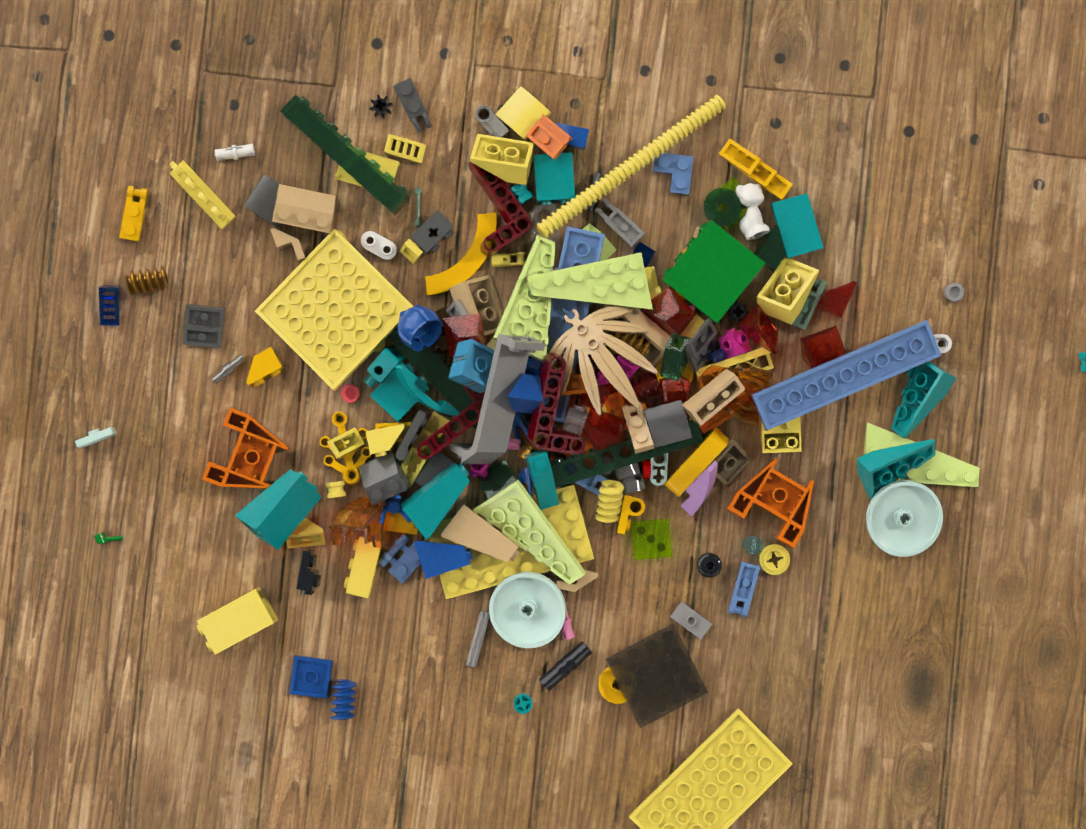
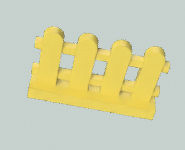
M184 160L179 165L174 161L170 163L173 169L170 175L222 230L236 218L231 210Z

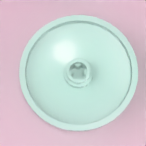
M911 480L895 481L881 488L870 501L866 513V526L873 542L884 552L899 557L913 556L929 548L937 539L943 523L942 506L937 496L925 485Z
M519 572L508 576L496 587L490 599L489 614L494 629L505 641L521 648H536L549 643L558 635L565 622L566 603L561 590L546 576L535 572Z

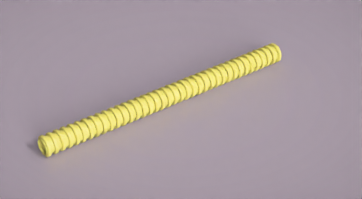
M715 95L714 99L711 98L709 102H705L704 106L701 105L700 109L695 110V113L691 112L690 116L687 115L685 119L681 120V123H676V126H672L671 130L668 129L666 131L667 133H662V136H658L657 140L654 139L652 144L648 143L647 147L644 146L643 150L638 151V154L634 153L633 157H629L628 161L625 160L623 162L624 164H619V167H615L614 171H609V175L605 174L604 178L601 177L599 179V182L595 181V185L591 184L590 188L585 189V192H580V195H576L575 199L572 198L570 203L566 202V205H562L561 209L556 210V213L552 212V216H547V219H543L542 223L538 222L537 228L539 232L547 238L548 234H553V231H557L558 227H563V223L567 224L568 220L573 219V216H578L577 213L581 214L583 209H587V206H592V203H596L597 199L600 200L602 195L606 196V192L610 193L611 189L616 188V185H621V182H625L626 178L629 179L631 177L630 175H635L636 171L639 172L640 168L645 167V164L649 165L650 161L653 162L654 158L659 157V154L663 155L664 151H668L669 147L672 148L674 146L673 144H678V141H682L683 137L686 138L688 133L692 134L693 130L696 131L697 127L702 126V123L706 124L707 120L710 121L712 117L716 116V113L719 114L721 110L726 109L723 99Z

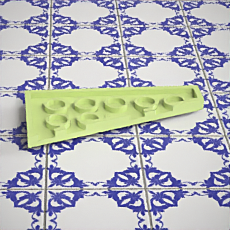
M537 235L493 339L497 341L498 334L531 336L544 342L545 347L544 351L535 350V353H529V356L543 362L547 354L549 339L548 327L550 325L551 298L532 296L527 276L553 271L555 242Z
M641 253L527 276L532 296L653 309Z
M866 422L864 455L875 450L915 443L910 439H905L900 435ZM935 450V456L918 469L912 468L905 474L907 477L903 480H911L923 484L978 487L980 468Z
M516 480L472 510L476 514H481L485 517L489 524H494L498 527L502 534L523 550H528L532 553L536 560L542 561L549 566L551 571L566 583L571 584L586 574L583 567L519 480Z

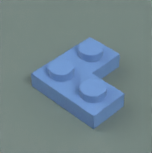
M664 153L663 155L659 154V157L655 158L653 172L672 174L670 193L689 195L694 156Z

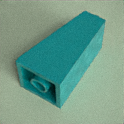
M454 461L400 504L402 510L426 540L432 535L470 482L467 478L470 474L461 463L457 465Z
M290 469L238 512L235 517L256 537L278 550L322 496L317 492L318 488L313 483L306 481L308 479L306 475L300 471L296 473Z

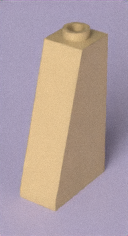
M463 504L440 534L445 539L508 562L510 559L514 561L520 553L517 550L519 546L465 504Z

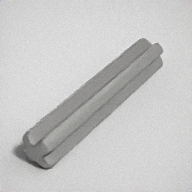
M481 611L479 614L466 662L467 666L476 667L490 617L488 612Z

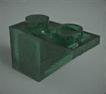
M776 225L772 229L769 228L770 232L763 237L766 239L764 244H759L754 252L757 257L765 262L764 266L772 271L777 269L785 255L779 227Z
M672 333L664 350L660 372L661 377L679 381L688 363L686 345L690 341V337Z

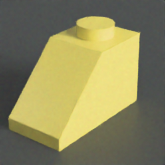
M405 424L366 431L370 454H375V457L387 455L386 451L392 449L405 430Z

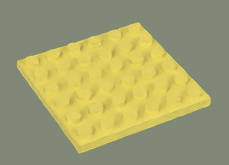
M334 228L255 312L332 390L336 391L398 326L400 312L413 307V305Z

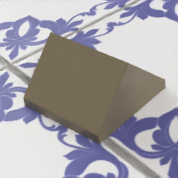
M730 439L727 446L707 467L716 461L718 463L716 478L727 487L752 458L735 440Z

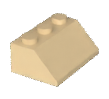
M279 184L272 222L330 233L336 196Z
M486 275L467 280L449 288L453 301L460 299L469 315L462 322L467 339L479 340L495 334L504 311L491 276Z

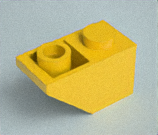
M269 347L253 357L246 382L248 386L254 385V387L263 384L265 382L264 379L268 376L273 378L282 373L280 370L284 366L273 347Z

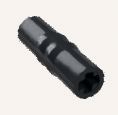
M581 641L539 679L548 691H551L592 654V651Z

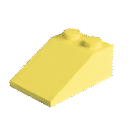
M477 134L470 162L506 182L526 185L533 161L534 143Z
M784 257L757 296L758 311L792 325L805 304L819 270Z

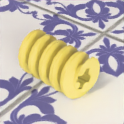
M615 480L602 481L603 486L599 488L601 493L598 495L600 500L597 502L599 507L596 510L598 513L596 514V519L600 522L612 523L620 519L624 486Z

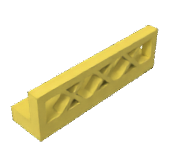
M769 346L700 368L698 372H695L700 390L704 387L700 376L709 374L716 378L724 368L733 371L734 374H739L737 376L739 380L773 369ZM765 355L769 366L760 368L754 364L758 357ZM754 359L753 363L748 362V360ZM745 362L751 365L748 373L742 374L736 371L740 363ZM736 365L735 369L730 368V366Z

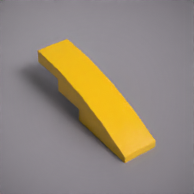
M730 138L719 152V155L780 200H783L793 187V184L777 174V171Z

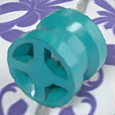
M526 693L518 694L514 698V709L521 714L528 713L533 705L530 695Z

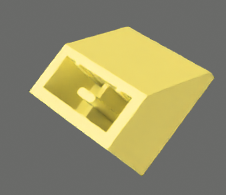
M759 416L762 453L802 452L800 417L770 430H765Z

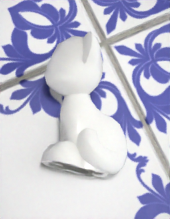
M752 183L744 186L738 185L736 187V194L740 198L741 203L748 207L745 216L739 222L740 231L746 237V240L758 239L770 232L769 227L763 223L762 214L758 208L764 201L761 185Z

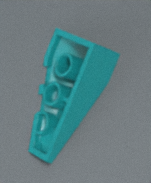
M931 361L908 370L907 385L901 393L903 395L901 405L897 407L891 426L893 431L905 439L946 396L956 380L955 376Z
M930 439L875 450L857 458V472L868 497L872 499L881 488L897 481L899 478L903 480L907 477L905 474L912 468L918 469L935 456V440Z

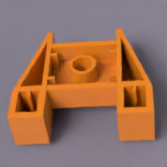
M230 407L223 426L241 432L228 467L209 461L202 480L221 487L266 489L272 485L265 482V478L277 447L288 450L289 446L250 414Z
M775 458L734 493L725 510L740 519H744L754 503L784 521L775 540L792 549L795 548L805 529L814 480H808L805 487L773 469L778 461Z

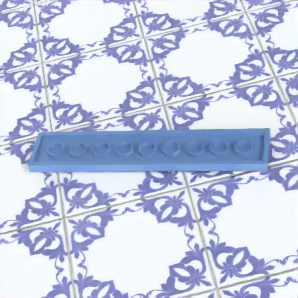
M567 226L558 270L600 261L605 234ZM558 298L551 299L547 354L555 342L567 330L573 327V325H569L566 322L564 316L566 315L569 319H573L575 315L572 310L575 309L580 316V321L588 316L591 302ZM578 351L575 352L574 373L578 363ZM549 379L547 385L550 386L554 379ZM570 395L559 396L554 421L565 422ZM550 397L544 399V405L549 402Z
M924 320L753 393L751 396L765 430H770L942 355L928 320Z

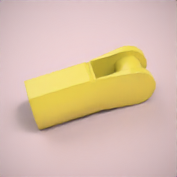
M526 252L495 254L491 256L492 268L524 265V255H526ZM511 256H516V263H511Z

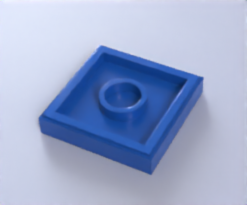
M295 655L289 694L328 699L333 660Z

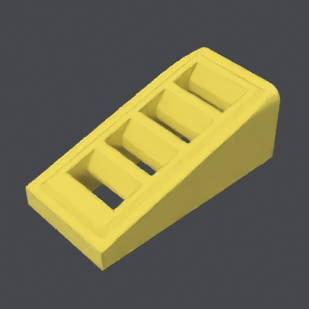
M388 134L384 153L422 164L427 145ZM393 141H396L397 143L395 146V150L392 151L391 148ZM404 143L403 151L399 153L400 145ZM408 145L412 146L410 155H406ZM416 147H419L417 158L413 157Z

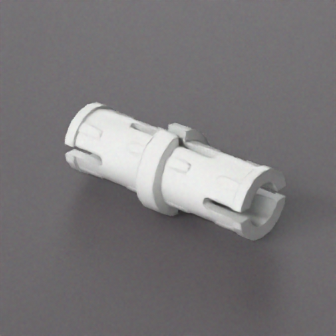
M253 143L242 146L232 145V147L215 149V156L217 162L228 159L238 160L242 157L255 156V149Z

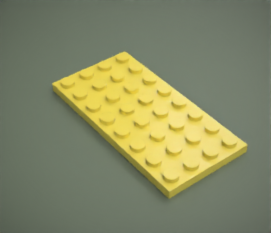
M571 485L556 489L559 505L541 510L579 563L594 559L575 486ZM536 495L532 496V499L539 507ZM478 514V515H479L480 517H482L484 520H487V519H486L485 517H483L481 514ZM453 518L440 522L429 537L430 542L461 545L440 536ZM494 524L492 525L502 533V531L498 527H496ZM521 547L517 549L520 553L515 560L512 561L510 559L508 562L470 548L473 559L470 560V565L439 575L445 598L449 599L497 586L505 578L515 573L535 572L541 574L551 571V568L542 561L536 560L532 553L528 550H523Z
M737 708L629 815V818L640 829H727L793 763Z

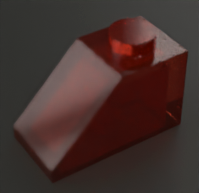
M857 282L847 283L827 291L825 295L822 294L817 303L820 305L818 310L835 318H842Z

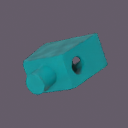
M393 345L386 347L367 368L370 374L364 379V382L371 388L377 382L382 383L395 369V366L403 362L406 357Z

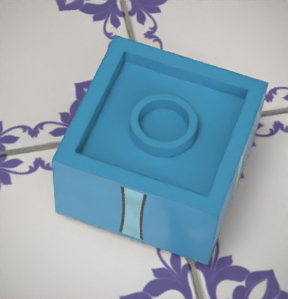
M473 339L458 342L449 379L478 393L485 392L495 350Z

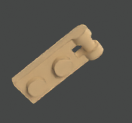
M639 401V409L633 405L622 406L635 453L654 449L641 401ZM631 413H638L636 416L631 417L630 415Z

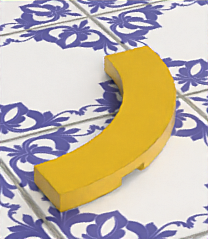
M497 213L477 214V230L470 249L453 267L439 274L425 276L427 296L447 292L449 288L467 281L479 270L487 258L481 252L480 246L488 235L496 231ZM487 242L486 246L491 250L493 243Z

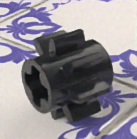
M377 95L378 99L375 101L370 100L373 107H370L369 110L375 111V118L380 115L385 119L387 113L392 114L389 107H392L393 104L387 103L388 96L382 99ZM380 103L384 106L383 111H380L378 108Z
M737 300L735 306L732 305L730 311L725 313L731 317L728 321L736 320V325L739 324L740 319L744 322L747 321L744 317L745 314L750 313L744 309L747 304L741 306ZM736 308H738L739 311H742V314L739 315L738 318L736 317V314H733V311H735Z

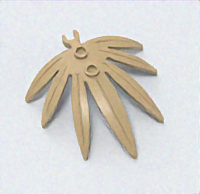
M614 306L603 308L591 313L582 321H580L578 312L573 309L572 311L575 315L573 319H569L566 315L564 316L566 322L569 325H573V327L567 330L555 342L549 352L556 353L559 356H562L564 353L563 358L566 362V368L560 391L561 394H564L574 364L575 352L578 351L583 383L590 401L599 416L602 414L600 395L589 355H591L600 371L612 386L633 406L639 409V402L626 374L604 344L635 365L655 375L658 372L644 356L630 345L616 337L603 333V331L648 333V330L629 322L605 321L633 312L632 307ZM557 359L552 361V367L558 362Z

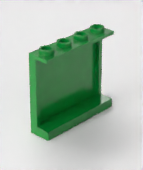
M710 220L709 223L704 222L699 228L700 234L697 238L692 237L686 245L688 249L685 253L680 252L674 259L676 264L673 268L668 267L662 274L664 277L662 282L674 289L717 325L762 269L765 262Z

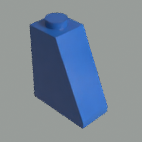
M427 541L414 542L426 579L470 565V560L473 559L470 548L466 549L464 545Z

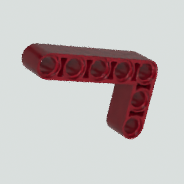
M469 161L468 167L506 222V225L488 235L481 243V252L485 256H493L524 236L531 228V220L504 180ZM485 175H490L493 178V182H488L485 179ZM496 191H501L504 197H498ZM506 207H512L515 213H509ZM518 222H521L525 225L524 230L520 229L517 226ZM502 232L508 233L510 239H504L502 237ZM486 243H493L495 249H488Z
M548 353L543 360L540 380L543 401L546 397H550V400L545 405L542 402L532 412L527 439L538 449L580 454L586 447V443L581 437L574 433L552 430L566 362L558 354ZM557 359V365L552 367V361ZM553 378V383L550 386H548V380ZM546 416L545 421L539 423L540 418ZM542 435L541 440L535 442L536 437ZM559 437V442L554 445V440ZM577 440V445L571 447L573 441Z
M463 386L475 402L420 443L417 447L418 456L422 459L432 458L477 424L485 392L474 394L470 388ZM470 410H475L478 414L477 419L474 421H469L467 418V413ZM454 422H460L462 425V430L458 433L452 431L451 426ZM440 433L445 434L447 437L443 445L438 444L436 441V437ZM424 445H428L431 448L429 456H423L421 453V448Z

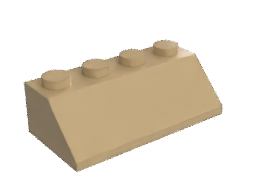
M606 304L603 308L614 307L618 305ZM632 307L634 311L627 315L605 320L624 321L646 328L648 333H638L636 339L644 337L643 344L648 341L650 342L649 348L651 350L645 358L653 367L676 342L642 311L635 307ZM605 331L606 334L611 336L614 334V332ZM640 367L646 374L649 373V371Z

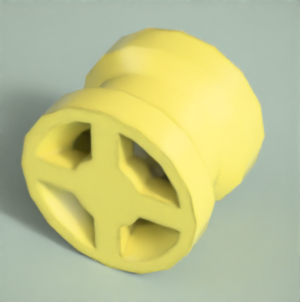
M344 481L325 483L329 492L327 498L346 496V492L343 489Z

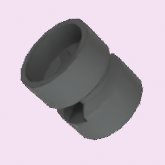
M638 462L614 470L617 480L621 481V484L624 486L623 495L645 489L643 478L639 477L641 472Z

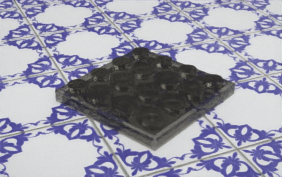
M674 623L605 658L639 728L708 693Z

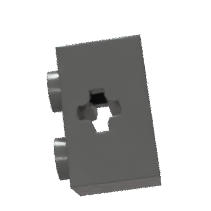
M437 210L410 237L427 255L430 252L433 254L439 249V243L443 239L448 240L454 234L452 230L455 227ZM430 230H433V231L438 230V231H437L438 237L432 236V237L430 238V236H431Z

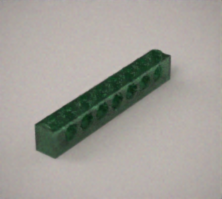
M687 418L692 438L659 446L646 452L635 453L631 437L629 436L625 438L626 442L620 444L617 440L607 443V448L601 450L599 446L588 449L589 453L585 455L581 453L570 455L571 459L563 461V458L553 460L551 469L555 487L558 488L704 442L699 425L692 421L691 418ZM624 446L628 447L631 451L627 458L622 457L620 454V450ZM609 452L612 455L610 463L602 461L603 453ZM586 458H591L594 461V466L591 469H586L583 465V461ZM567 464L575 466L576 471L573 475H568L565 472Z

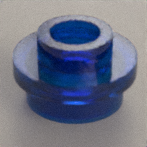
M723 348L708 353V361L712 360L713 364L721 362L727 354L726 352L724 353Z

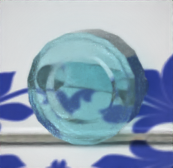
M750 535L744 539L743 548L747 553L757 554L761 551L763 544L758 536Z

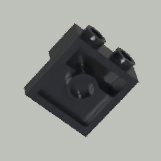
M311 549L303 550L296 589L301 590L300 593L307 595L314 594L315 589L320 586L321 575H318L319 570L312 569L313 566H316L317 555H314L315 550Z

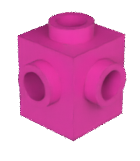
M735 328L724 332L725 336L718 338L725 359L751 351L744 329L736 331Z

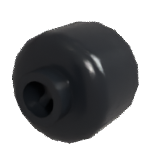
M706 552L698 557L696 568L702 576L712 578L720 573L722 562L716 554Z

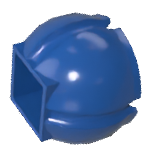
M418 304L400 312L398 335L407 347L412 348L414 351H422L423 346L428 348L436 342L442 333L440 327L443 324L439 316L432 309Z

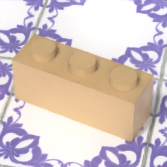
M725 369L682 406L690 418L701 426L742 393L745 387L734 373Z

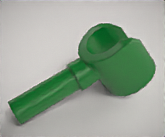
M104 532L94 536L98 544L123 540V536H110L106 538Z

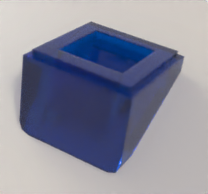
M639 242L632 254L641 253L644 268H646L656 251Z

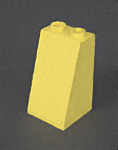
M258 587L197 620V629L201 635H205L209 651L214 652L216 655L277 622L278 618L262 588Z

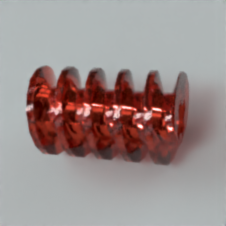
M645 373V379L639 375L638 382L631 378V386L637 400L638 396L644 400L645 393L652 397V390L659 394L660 385L655 374L652 373V376H650L649 373ZM623 397V400L628 405H631V403Z

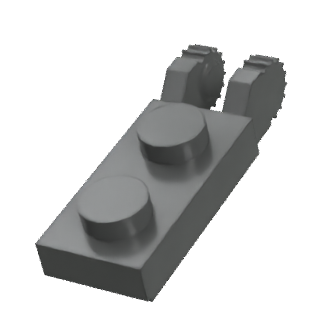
M411 78L394 85V89L417 133L422 132L419 123L416 121L418 117L423 116L426 126L428 128L433 127Z
M418 410L395 453V457L398 460L403 461L408 456L409 444L413 445L418 437L415 433L419 427L423 428L427 421L425 412Z

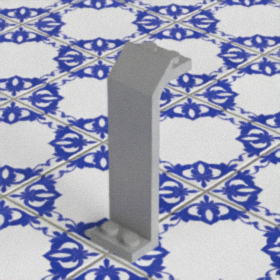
M498 334L474 442L452 443L450 451L458 454L457 457L461 458V464H491L506 453L515 416L507 396L520 379L521 373L525 374L529 353H535V350L544 351V342L528 335Z

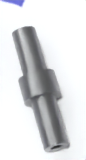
M241 354L230 364L224 365L223 369L212 378L214 383L218 384L227 375H232L235 369L246 361L244 356Z

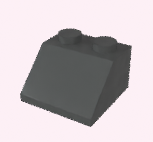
M394 451L359 466L364 490L372 505L402 493L410 486V482L398 459L395 457Z

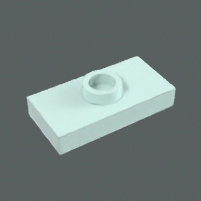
M115 427L102 431L95 429L88 432L89 436L76 440L75 443L78 448H84L115 436L117 432Z

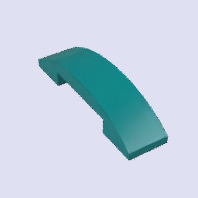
M395 366L400 382L407 392L419 403L436 412L455 416L460 414L447 401L439 400L436 403L413 383L418 377L405 366Z

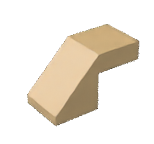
M275 228L270 229L278 249L293 245L297 259L301 262L306 258L299 239Z
M585 570L586 574L576 580V583L568 584L557 579L556 585L559 589L576 592L596 579L598 572Z

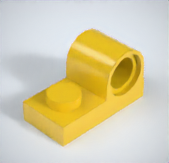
M623 495L617 533L625 534V531H629L631 520L628 519V515L639 516L644 512L645 504L641 499ZM634 501L639 502L641 505L638 512H632L630 509V505Z

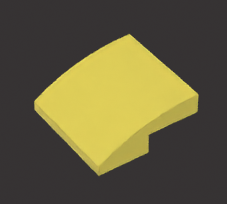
M520 87L495 115L526 141L528 139L526 134L541 119L542 114L548 117L551 112L529 92Z

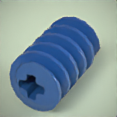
M333 679V681L338 682V685H334L332 688L338 691L332 694L337 700L331 701V704L336 705V708L330 711L336 713V715L331 716L330 719L349 720L355 716L354 713L350 712L355 710V706L350 703L356 701L352 697V695L356 694V690L352 688L356 687L357 683L347 679Z

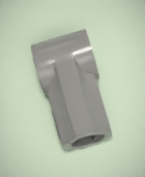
M481 105L477 108L475 118L491 136L502 138L509 132L489 106ZM481 110H486L489 113V117L483 120L479 117L478 113Z

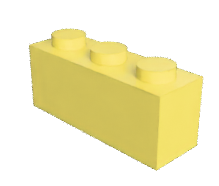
M360 536L359 540L355 539L353 550L356 551L355 556L350 559L348 569L351 570L350 577L346 576L344 588H347L346 593L364 598L370 597L383 541Z

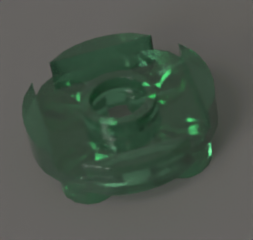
M717 188L707 195L703 203V212L709 222L712 220L720 227L729 226L739 218L742 203L733 190ZM718 203L727 204L726 212L718 211Z

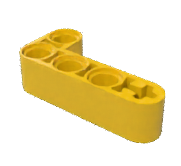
M715 427L695 451L669 477L664 485L679 497L721 453L730 439Z

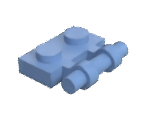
M405 534L393 542L394 545L388 552L385 551L382 554L383 557L378 562L383 567L390 562L393 566L388 572L402 584L421 564L415 544L413 543L409 548L405 545L409 540V537ZM401 549L405 553L396 560L393 556Z

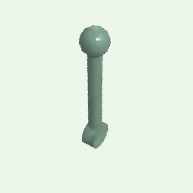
M417 187L414 190L416 194V221L414 225L420 227L422 225L420 221V195L422 194V189Z

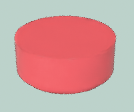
M347 384L342 388L341 396L344 401L355 403L359 400L361 391L358 386Z

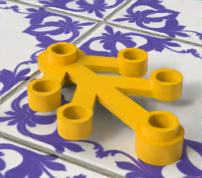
M341 411L335 412L332 415V423L338 427L339 435L347 432L345 426L348 421L347 415ZM339 415L343 416L344 419L341 423L337 422ZM360 428V429L358 430V433H359L361 430H365V431H368V430L365 429V428ZM328 436L321 437L319 441L320 445L324 448H328L331 450L329 445L324 446L322 444V440L324 438H327L328 440L331 439ZM364 447L361 450V456L355 464L352 457L357 449L342 457L345 459L346 466L337 462L332 455L325 456L323 462L326 466H331L341 472L343 480L347 484L354 485L361 480L359 466L364 464L372 454L365 456L363 451L369 449V447ZM328 457L333 459L332 464H327L326 459ZM352 471L356 474L354 479L349 477V473Z

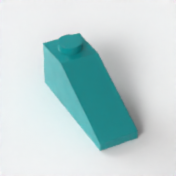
M541 449L525 454L540 510L559 505L547 452Z

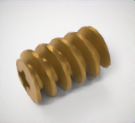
M161 266L160 272L154 267L153 273H150L147 268L145 274L138 270V275L135 276L132 270L129 277L126 275L129 295H133L135 291L137 294H141L142 289L145 293H148L150 289L152 292H156L157 287L160 291H164L165 286L167 289L169 287L167 273L163 266Z
M614 332L612 335L630 345L644 357L651 350L649 348V341L643 344L644 337L636 339L638 333L630 335V333Z

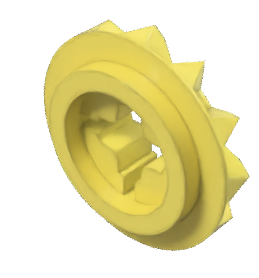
M771 544L763 548L759 555V563L762 569L771 575L783 573L790 564L788 551L778 544ZM772 552L776 557H782L777 561V568L773 562H767L772 558Z

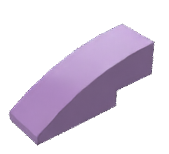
M716 461L707 467L686 489L689 496L682 503L681 507L691 517L704 503L713 488L718 466Z

